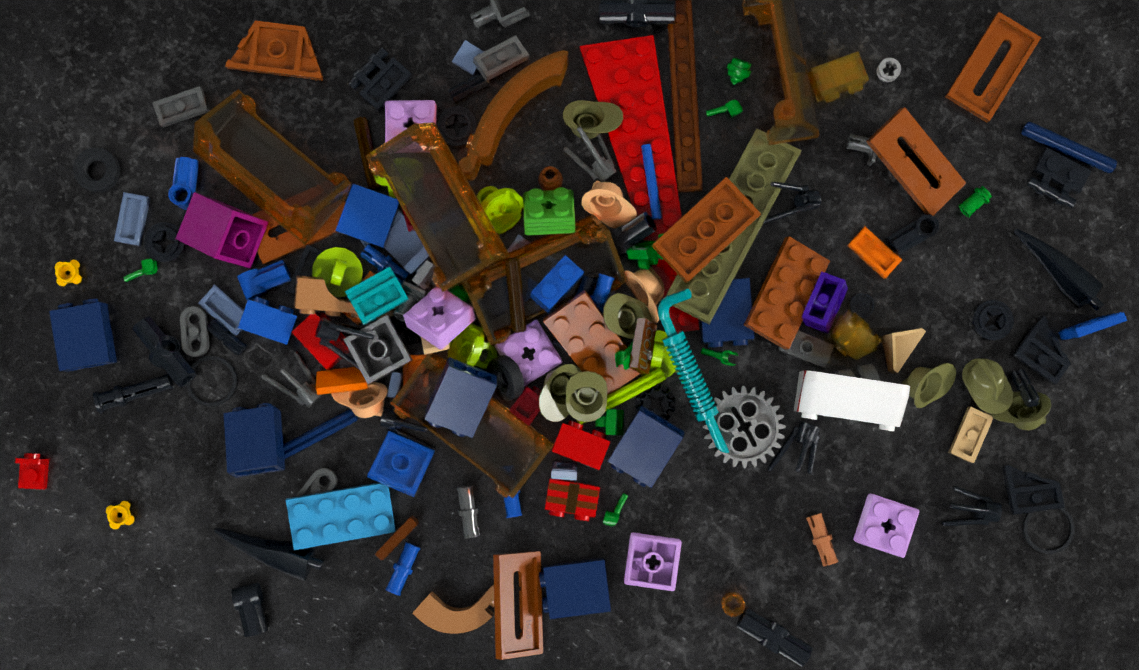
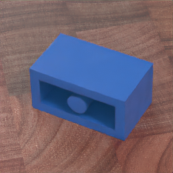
M565 255L531 291L530 298L549 314L583 277L584 271Z
M256 296L254 301L248 299L238 328L288 345L297 316L293 315L294 309L279 305L278 309L268 306L270 301Z

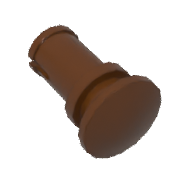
M553 166L545 167L538 176L539 186L544 191L555 190L561 187L563 182L562 174Z

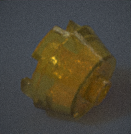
M849 309L843 316L839 315L830 334L836 342L835 347L843 355L846 356L848 354L855 360L876 351V347L882 342L881 337L877 333L874 336L872 335L873 331L870 329L869 324L855 312L852 314Z

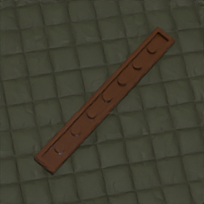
M675 0V24H667L676 182L678 193L702 192L692 0Z

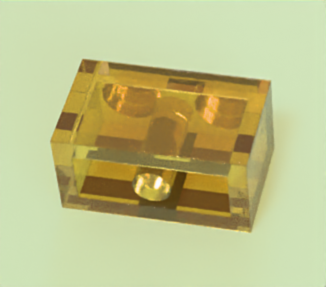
M859 52L811 68L807 74L817 101L825 100L826 103L840 98V94L849 91V94L864 89L863 85L869 80Z

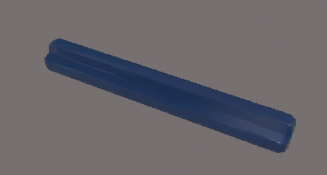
M1027 122L1023 126L1021 134L1107 173L1113 172L1116 168L1117 161L1032 122Z
M349 409L283 444L284 459L358 420L357 416Z

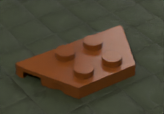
M254 21L248 30V35L241 40L237 46L238 50L231 60L228 59L225 66L227 69L323 80L306 28L303 26Z

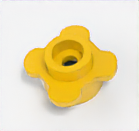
M77 260L57 262L55 264V275L58 285L65 286L67 283L79 284L82 277L79 275L78 270L80 263Z
M122 501L116 506L109 505L106 508L107 519L112 529H119L121 525L133 524L134 516L130 513L131 505L128 501ZM118 513H122L121 518L118 517Z

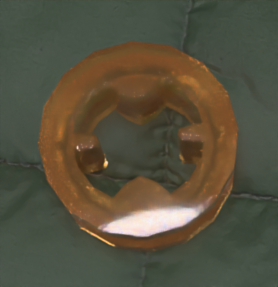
M729 592L723 596L721 605L727 615L736 617L743 613L745 602L739 593ZM736 598L740 606L735 607L734 611L729 610V605L726 606V603Z

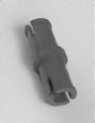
M473 485L457 487L460 503L458 514L462 517L464 538L480 536L476 516L479 512L478 507H475Z

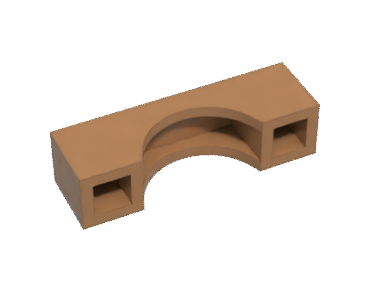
M296 276L294 307L300 309L299 313L315 314V310L325 311V315L341 316V312L351 313V317L359 318L350 300L340 299L331 294L322 277ZM396 308L388 311L387 313L379 316L376 319H380L386 315H388L391 319L392 316H394L393 312L396 310Z

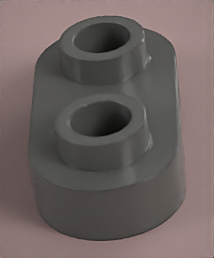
M195 306L188 307L181 313L182 349L187 355L200 357L206 354L209 349L208 317L203 309ZM194 315L199 317L197 324H193L191 321ZM196 340H199L201 343L198 349L193 347V343Z
M328 468L316 470L296 497L334 490L337 485L335 472ZM323 476H327L329 479V483L326 486L321 483Z

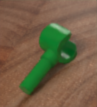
M731 100L722 107L707 110L706 113L708 117L728 111L731 117H734L743 110L737 100Z
M142 260V269L124 276V281L128 282L139 276L155 274L157 272L156 260Z
M633 342L627 349L615 353L616 367L623 364L625 370L629 369Z
M702 348L701 354L720 359L724 365H736L728 361L730 354L738 356V353L735 351L725 350L717 352Z
M622 494L614 512H605L604 525L615 526L617 524L621 509L628 495Z

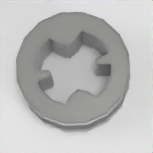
M894 58L882 60L876 70L878 78L883 82L894 81L901 72V65ZM886 64H889V68L891 66L894 68L891 76L883 72Z

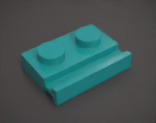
M391 267L345 291L363 325L409 300Z

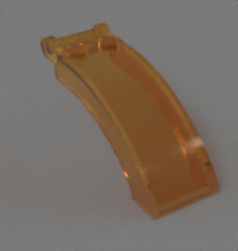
M562 50L552 53L530 64L511 78L492 99L478 124L475 134L471 133L466 145V148H468L467 157L459 162L460 170L466 180L472 181L476 179L481 164L485 166L492 164L506 128L524 105L541 92L553 86L560 87L562 85L569 65L568 51Z

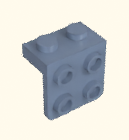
M403 216L391 228L384 248L415 277L417 270L423 266L426 260L430 262L435 256L438 258L446 251L449 241L440 231L434 236L431 233L433 230L429 229L428 224L419 230L408 232Z

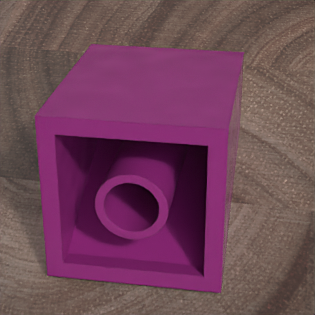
M194 192L176 239L215 259L251 268L269 222L216 199Z

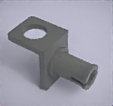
M490 0L489 6L470 14L471 18L474 19L473 23L477 29L495 19L504 27H507L530 16L529 11L525 7L504 16L497 0Z
M850 133L846 149L866 152L868 155L867 165L871 166L875 163L877 155L866 142L869 138ZM899 137V138L897 139V142H898V143H901V142L904 141V139H903L902 137Z
M413 276L410 277L408 282L403 281L401 284L409 300L397 306L393 312L394 317L405 322L403 315L428 294V292L414 286L416 283L412 281Z

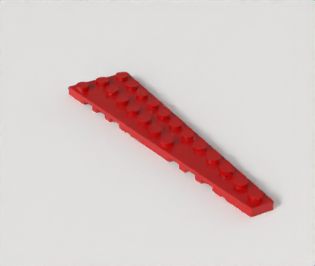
M650 35L580 46V52L597 102L613 103L620 107L623 112L621 125L617 129L608 132L630 203L635 208L637 216L647 212L652 217L641 145L651 144L662 219L654 220L657 231L643 239V241H656L659 239L658 235L666 233L682 218L654 36ZM658 258V264L651 266L664 284V295L662 298H665L677 273L665 260ZM674 306L670 307L669 314L676 332L699 330L697 318Z

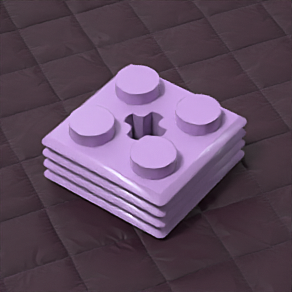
M434 100L385 102V149L388 153H435L437 151V105ZM411 121L417 125V127L413 128V132H409L405 127Z
M439 285L403 315L407 328L440 350L476 319L472 306Z
M534 320L526 325V331L515 332L495 344V348L500 356H509L519 366L524 379V387L563 362L538 320ZM526 347L529 350L534 348L536 351L533 354L534 359L531 361L528 358H522L524 354L523 349Z
M870 493L867 496L853 540L904 558L919 510ZM889 519V523L892 525L891 529H887L884 532V527H881L882 521L887 522Z
M632 532L629 540L624 583L626 585L675 591L681 540ZM651 555H655L656 559L660 561L659 564L654 565V568H650L649 563L646 562V559H650Z

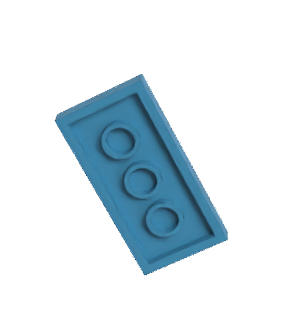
M379 482L286 498L294 550L396 532L389 487Z

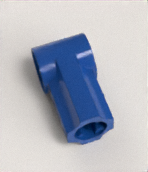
M188 157L176 158L173 185L168 192L170 201L183 210H187L193 193H196L199 167L198 160ZM187 191V198L179 202V195Z
M284 260L262 269L246 271L237 276L246 300H252L255 296L261 297L268 293V290L292 280Z

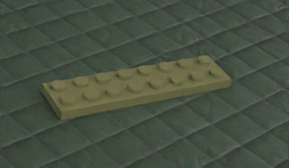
M759 129L755 130L729 180L754 205L761 215L687 284L677 274L666 296L689 289L692 297L672 306L710 325L782 189L773 187L770 183L772 181L786 182L802 150Z

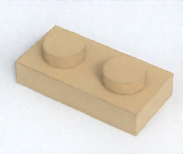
M968 407L948 453L974 463L993 417L973 407Z

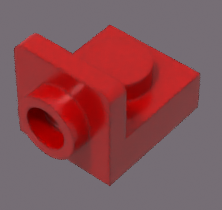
M24 453V458H15V463L20 464L18 488L47 489L49 459L40 458L39 453Z

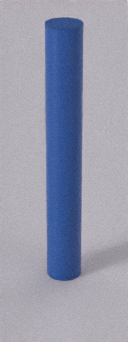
M651 144L641 145L651 215L653 220L662 219L652 148Z

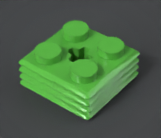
M559 187L548 191L531 189L523 193L525 235L572 234L576 232L573 190Z

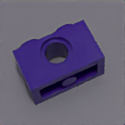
M821 272L802 315V320L806 326L827 334L829 333L848 290L844 279Z

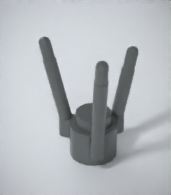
M577 127L581 138L596 159L592 164L594 169L592 170L567 147L563 151L589 173L593 181L598 178L600 182H603L617 172L614 168L616 164L610 156L601 133L597 138L604 153L603 157H600L583 129Z
M295 351L294 356L311 384L306 381L301 385L285 369H281L280 372L298 389L296 393L265 374L262 375V379L295 399L301 406L305 404L309 408L322 395H317L316 380L299 352Z

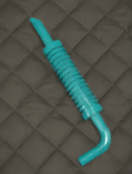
M685 289L666 296L658 306V316L667 334V337L663 338L662 341L665 347L668 346L666 350L667 352L670 351L668 355L672 356L670 359L674 361L672 363L673 366L676 365L674 368L678 370L676 373L680 375L679 379H682L681 384H684L683 389H686L687 398H691L689 402L692 403L693 411L697 412L695 416L698 422L705 420L716 448L721 452L729 453L714 418L719 411L716 405H713L715 402L712 400V396H709L711 393L707 391L708 386H706V382H703L704 377H701L702 373H699L700 368H696L698 367V364L695 363L696 359H692L694 355L690 354L692 353V350L689 349L690 345H686L688 341L684 340L686 338L684 332H676L670 318L669 309L672 305L692 297L691 291Z

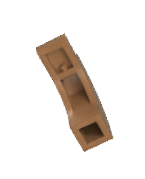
M494 583L476 603L465 608L452 607L431 591L413 611V614L425 625L440 632L458 634L472 631L485 624L494 614L487 608L489 605L492 608L494 607Z

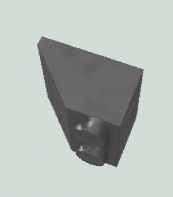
M388 315L359 330L373 334L374 339L350 335L343 339L367 384L378 381L412 360Z

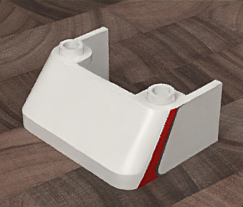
M799 371L794 411L802 412V418L817 420V415L876 423L879 424V429L894 431L895 427L901 426L909 398L910 386L816 371Z

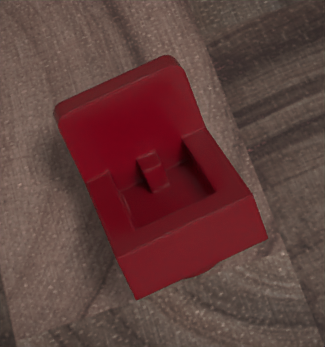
M526 386L522 395L519 396L509 411L529 426L540 412L539 396L541 390L536 386H533L532 389Z

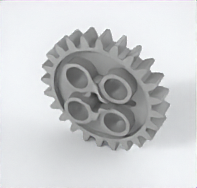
M745 386L741 387L740 393H737L736 389L732 387L730 396L725 391L722 392V401L716 397L714 398L719 411L714 418L729 450V453L717 450L714 456L717 457L723 454V463L732 459L733 467H736L738 461H741L743 468L747 467L748 461H751V464L756 467V459L758 458L763 463H766L765 454L767 453L773 457L774 453L771 448H780L781 446L776 440L785 437L778 433L779 429L786 428V425L778 423V420L784 418V415H776L775 413L780 406L772 407L770 405L774 399L773 397L767 400L763 399L765 391L755 395V387H752L750 393L746 392ZM746 402L753 404L755 407V413L751 417L745 416L741 411L742 405ZM732 407L736 408L744 423H750L747 429L757 444L756 447L752 446L744 431H738L737 428L740 426V423L732 413ZM724 415H728L733 419V426L729 430L723 429L719 424L720 418ZM759 424L765 425L768 429V435L764 439H760L755 435V428ZM707 425L703 426V429L709 430ZM711 434L704 436V439H712ZM737 437H742L746 441V448L741 452L733 448V440ZM714 441L708 446L709 449L716 447Z

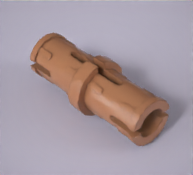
M822 513L807 517L806 519L814 538L812 543L817 547L822 566L839 562L831 543L832 535L828 534Z

